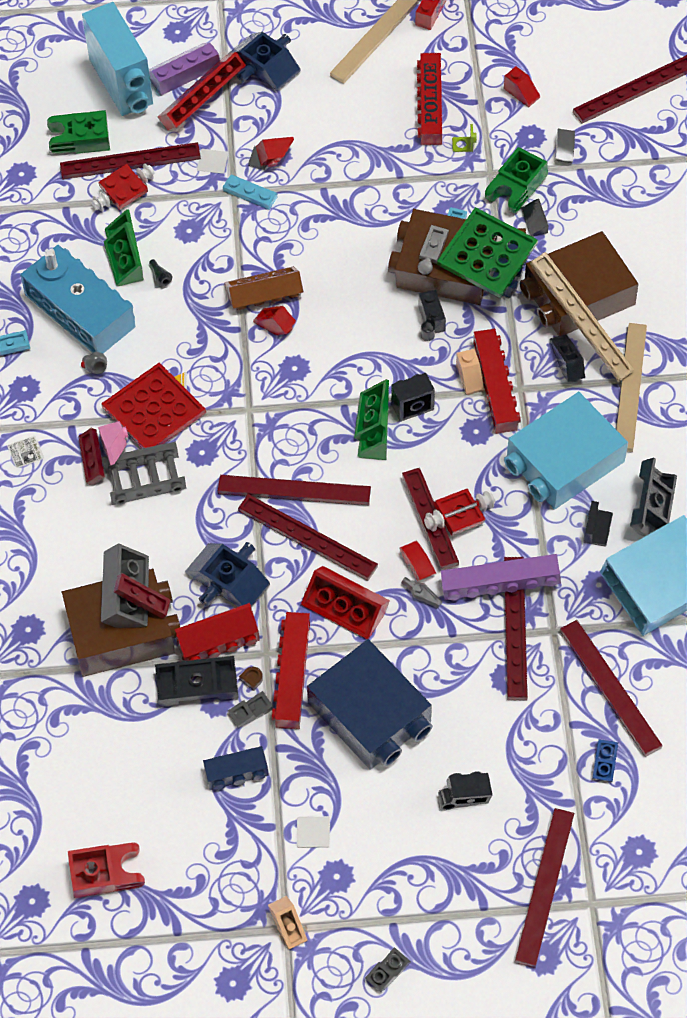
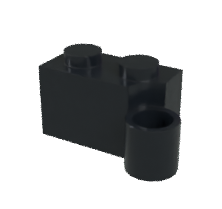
M436 290L418 293V307L423 319L421 338L424 341H431L435 338V333L446 331V317Z
M480 771L470 774L453 773L446 780L448 788L438 792L442 810H450L456 806L488 804L493 796L489 774L481 773Z

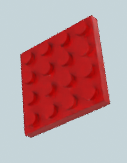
M160 362L101 403L102 408L116 422L120 421L122 427H126L128 435L142 449L166 443L207 413L206 408Z

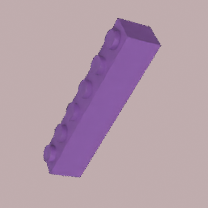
M557 554L440 570L445 600H458L464 597L475 598L485 594L495 595L499 592H515L520 589H535L541 586L551 587L561 584Z

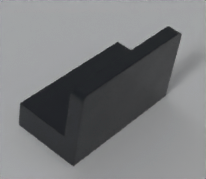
M591 501L584 543L606 547L613 513L598 510L599 502Z

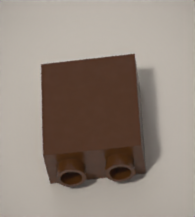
M413 208L410 221L401 220L399 224L397 242L403 243L401 252L392 251L388 263V272L395 273L396 288L418 293L436 290L438 297L481 305L485 291L482 288L438 266L436 263H432L433 269L429 274H421L418 270V264L422 261L419 255L431 225L449 230L441 252L442 255L466 219ZM478 228L476 231L478 233H484L486 232V229ZM494 236L492 239L497 242L498 236ZM470 241L467 243V245L470 247H474L477 245V243L474 241ZM489 249L483 251V254L485 255H491L493 253ZM459 255L457 258L463 261L467 259V256ZM476 263L473 265V267L476 269H480L483 267V265L480 263Z
M603 231L548 253V256L597 321L636 305L639 283ZM531 261L527 262L525 278L520 280L519 283L520 289L527 301L534 299L539 306L537 314L542 325L545 328L552 326L558 336L578 330V327L530 265Z
M154 568L149 569L148 588L169 598L170 604L173 603L168 580L157 582ZM102 581L61 591L82 677L175 654L173 639L176 638L175 629L180 628L177 614L169 615L162 619L148 611L146 627L115 628L101 622Z

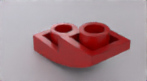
M417 540L399 548L406 565H410L417 582L436 574L430 559Z

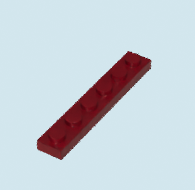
M420 467L402 472V478L440 570L459 566L458 557L445 526L443 528L437 527L436 531H431L425 525L424 519L426 514L431 513L433 515V511L436 508L433 505L434 500Z

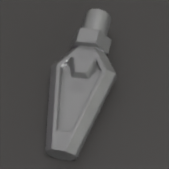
M407 577L403 578L401 583L407 587L406 589L411 591L413 598L436 608H439L442 604V600L425 583H416Z

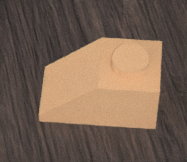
M475 349L456 353V367L466 395L484 391L480 363Z
M287 896L268 904L273 920L288 949L308 941L294 904Z

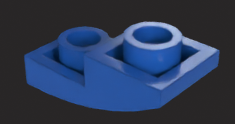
M598 739L592 779L613 782L619 742Z

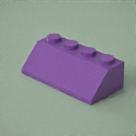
M211 42L202 43L150 68V82L162 96L203 76L220 61L219 53Z

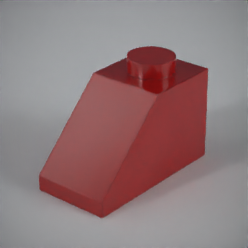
M515 66L504 75L503 89L524 105L530 107L540 99L541 96L530 76L520 68Z
M294 137L262 139L256 145L260 165L276 166L293 143Z
M282 305L263 308L253 322L274 335H286L292 331V326L296 323V320Z

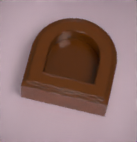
M248 667L239 676V680L254 691L262 683L263 673L258 667Z

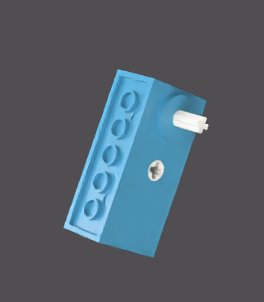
M59 244L51 250L46 249L44 256L20 274L25 296L92 353L101 352L104 354L136 327L132 303L129 300H124L117 290H112L105 280H100L92 269H87L80 259H75L68 249H63Z

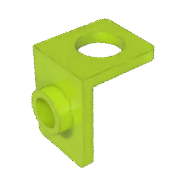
M470 124V137L452 138L453 152H473V143H477V133L473 132V124ZM459 141H463L466 143V146L460 148L456 144Z

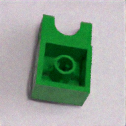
M106 110L54 115L47 119V127L51 132L62 133L50 139L49 150L52 153L75 152L76 154L110 150Z
M517 147L498 170L496 177L487 186L485 199L493 202L500 196H510L508 200L509 211L517 213L547 177V161Z

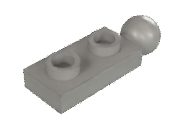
M431 225L419 255L422 261L418 264V270L421 274H429L433 269L432 263L437 264L449 230Z

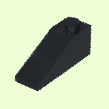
M568 335L549 338L561 372L567 382H576L585 378L584 358Z

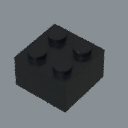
M426 372L416 374L405 380H398L391 384V405L400 422L434 410L435 389Z

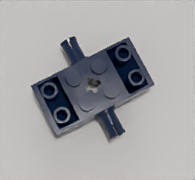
M263 31L249 35L228 53L236 51L246 65L236 74L237 78L241 82H245L246 79L254 74L275 90L281 89L301 71V68L285 47L291 42L290 37L283 34L278 40H274Z
M245 542L244 546L237 553L224 544L208 543L189 565L185 573L208 587L198 598L202 604L208 607L217 595L222 596L237 607L248 603L252 607L270 586V582L256 565L248 560L250 555L256 550L252 544Z

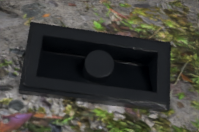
M535 199L521 207L530 236L547 234L549 225L540 199Z

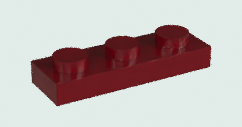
M91 427L79 435L78 438L86 484L92 486L103 479L105 474L97 429Z
M123 573L117 576L114 593L162 619L167 616L170 604L169 598Z

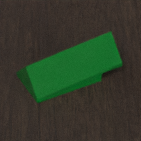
M126 209L105 228L107 239L103 241L116 286L144 280L130 210Z
M388 379L360 392L354 438L359 440L357 455L359 458L387 460Z

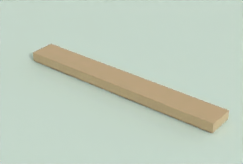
M397 0L330 72V76L344 84L421 0Z
M544 252L531 261L530 265L617 381H621L634 371L632 366L548 254Z
M628 324L625 358L634 371L622 379L616 429L628 441L627 452H633L647 331L646 324Z

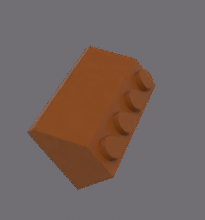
M294 266L224 282L230 305L233 309L236 308V310L246 309L247 305L251 304L260 306L265 304L264 301L268 300L277 302L285 296H289V298L300 296L299 293L304 292L300 271Z

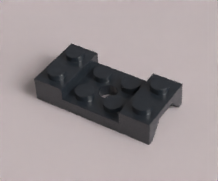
M654 457L641 462L639 477L644 483L639 508L633 510L630 527L643 537L670 522L677 481L676 474L662 473L655 468L656 459Z
M234 656L155 664L159 707L179 705V701L214 697H218L219 700L239 698ZM194 676H200L202 678V680L199 683H193L191 681V679Z

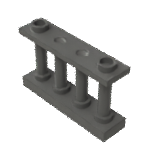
M176 441L121 453L113 465H110L108 457H102L105 473H111L115 491L110 492L112 505H122L134 500L170 492H180L187 489L185 476L178 477L174 458H179ZM166 460L171 479L160 481L155 463ZM148 465L152 479L151 484L141 486L137 466ZM130 469L134 487L122 489L119 470Z

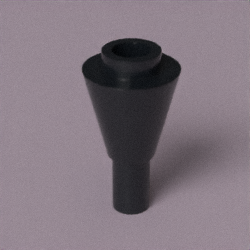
M155 259L149 261L156 284L160 287L167 286L172 281V274L158 265Z

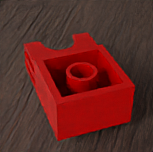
M136 842L67 851L74 898L135 889L145 884V878L141 873H129L122 868V864L126 860L137 857L139 854L140 846ZM94 869V873L90 874L89 870Z

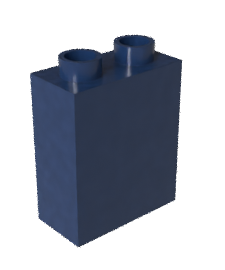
M369 639L307 685L308 704L370 770L380 762L384 766H389L401 755L402 749L400 746L410 738L415 742H419L433 728L431 724L432 704Z

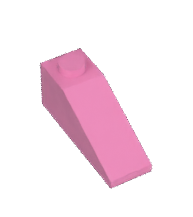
M120 421L98 427L102 445L110 465L115 464L127 445L125 438H128L127 429L122 427Z

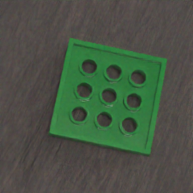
M475 207L437 260V265L501 298L538 244V239ZM478 228H485L486 232L478 233L476 230ZM494 236H500L502 240L496 242L492 238ZM470 241H474L477 243V245L474 247H470L467 245V243ZM510 244H515L518 246V248L515 250H511L508 248V246ZM489 249L493 253L491 255H485L483 254V251ZM459 255H465L467 256V259L461 261L457 257ZM500 258H506L508 259V262L503 264L500 263L498 260ZM476 263H480L483 265V267L480 269H476L473 267V265ZM495 271L499 275L497 277H491L489 273Z

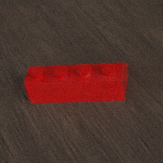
M321 566L314 570L301 605L365 639H370L383 619L390 600L325 566Z
M250 603L175 629L177 645L183 661L216 658L220 654L231 653L240 647L251 646L260 641L259 630Z

